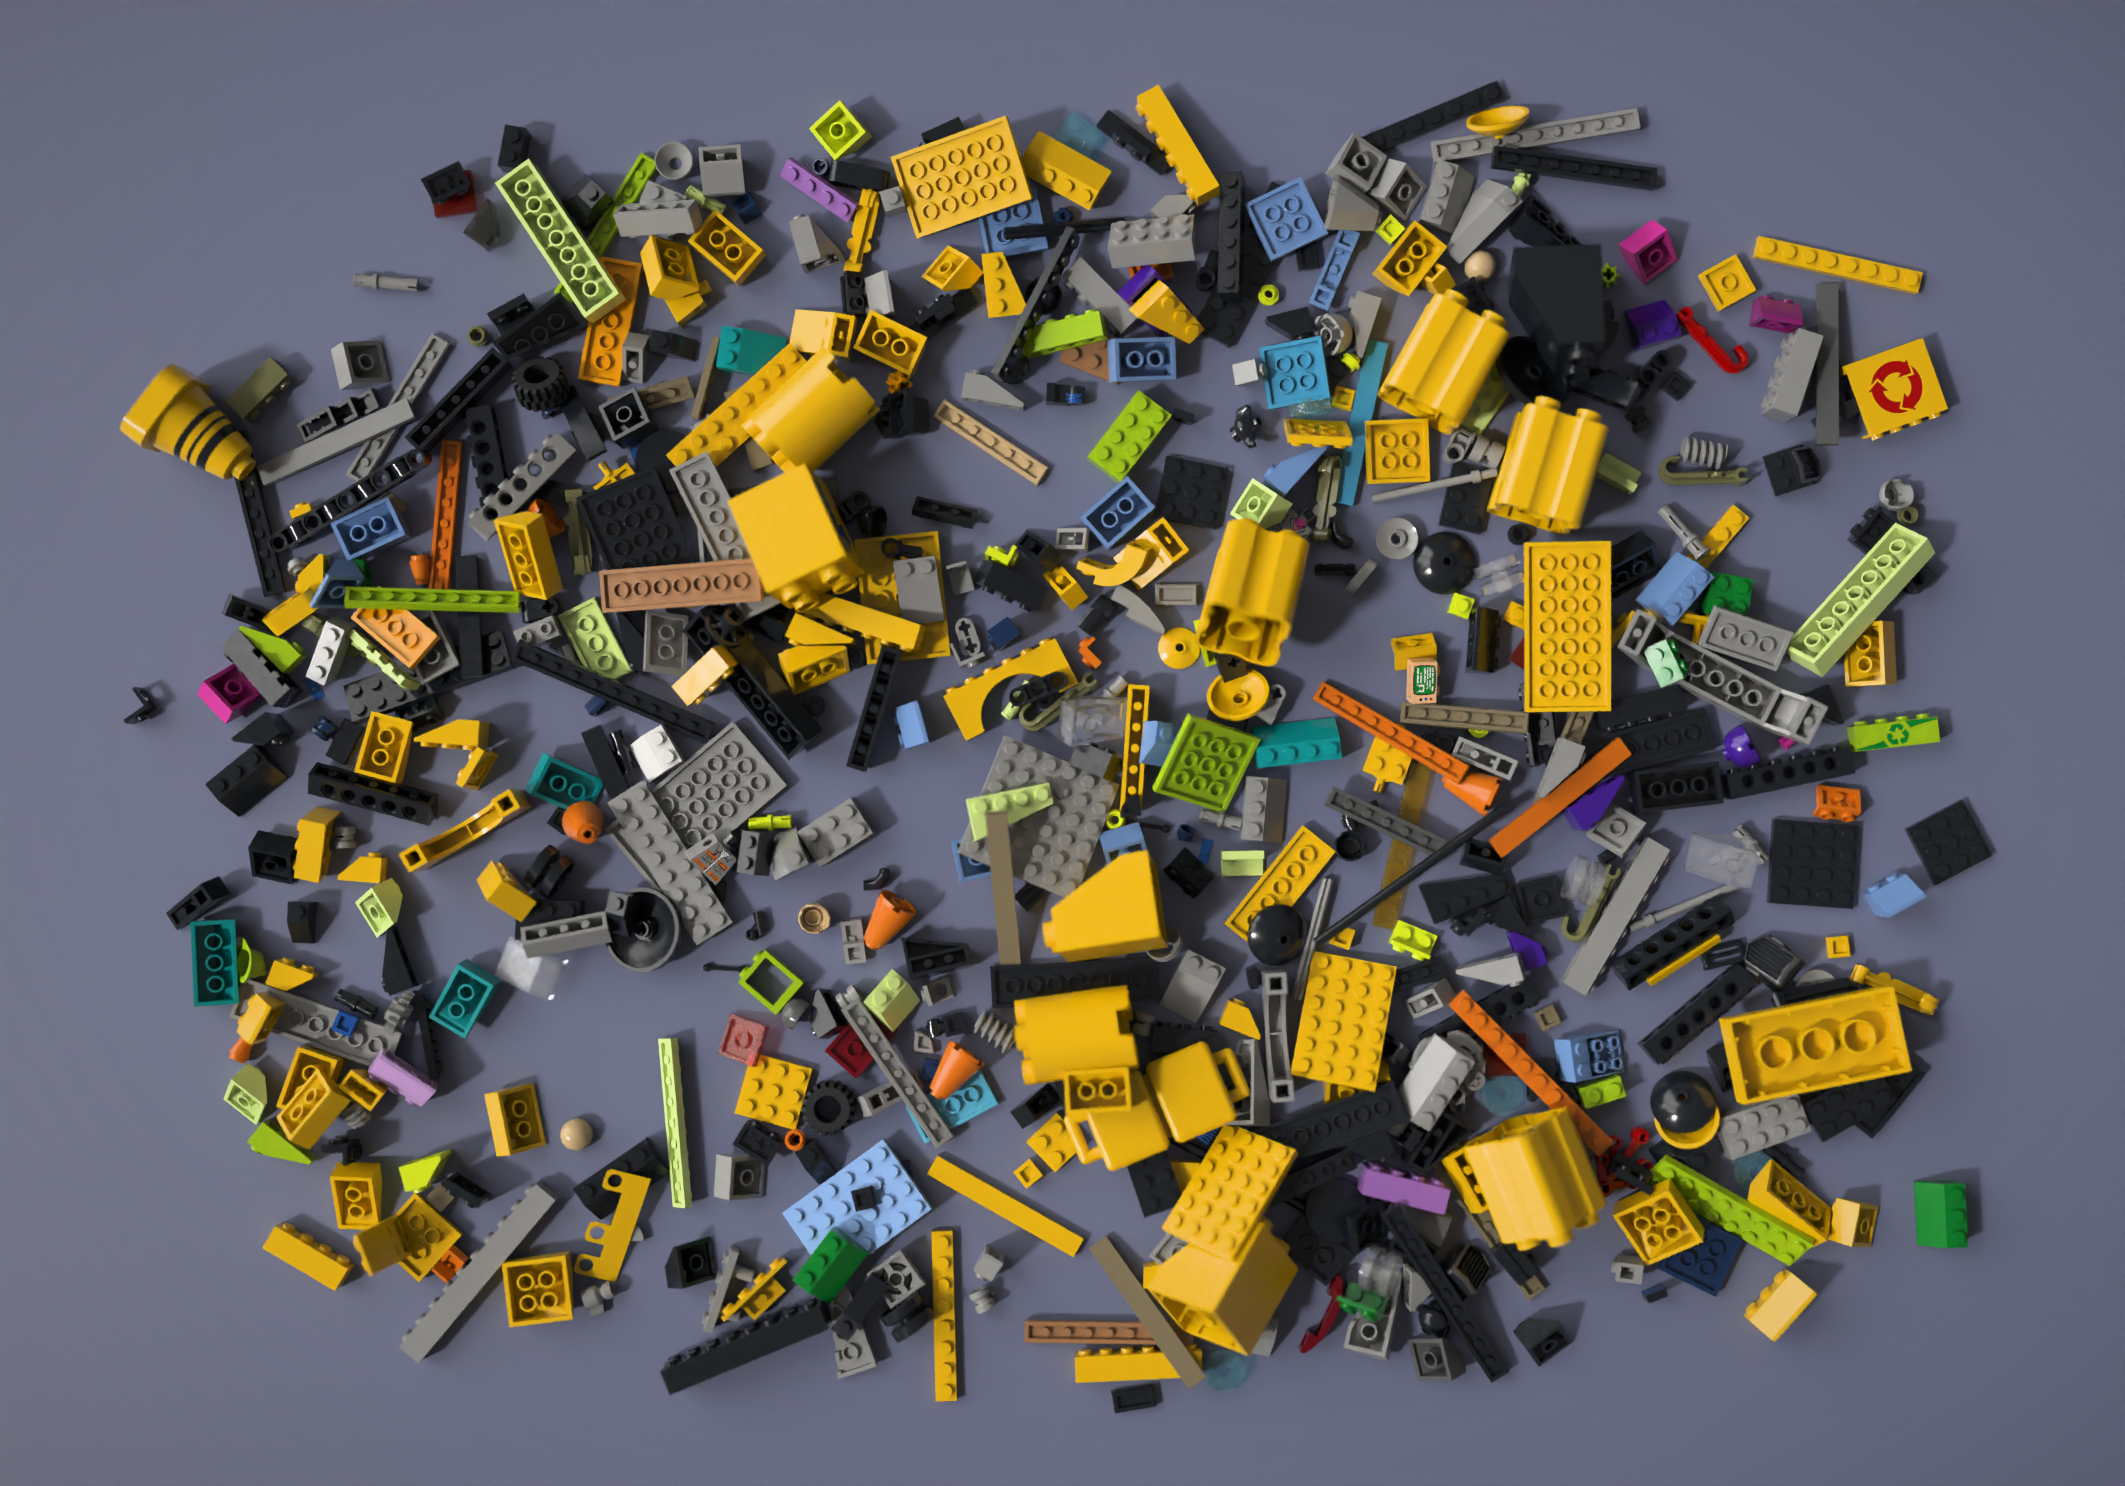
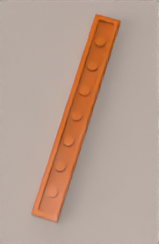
M441 440L428 589H451L464 442Z
M1324 681L1312 699L1458 785L1470 767Z
M1620 738L1614 739L1559 783L1544 798L1539 799L1488 841L1499 856L1504 857L1632 755Z

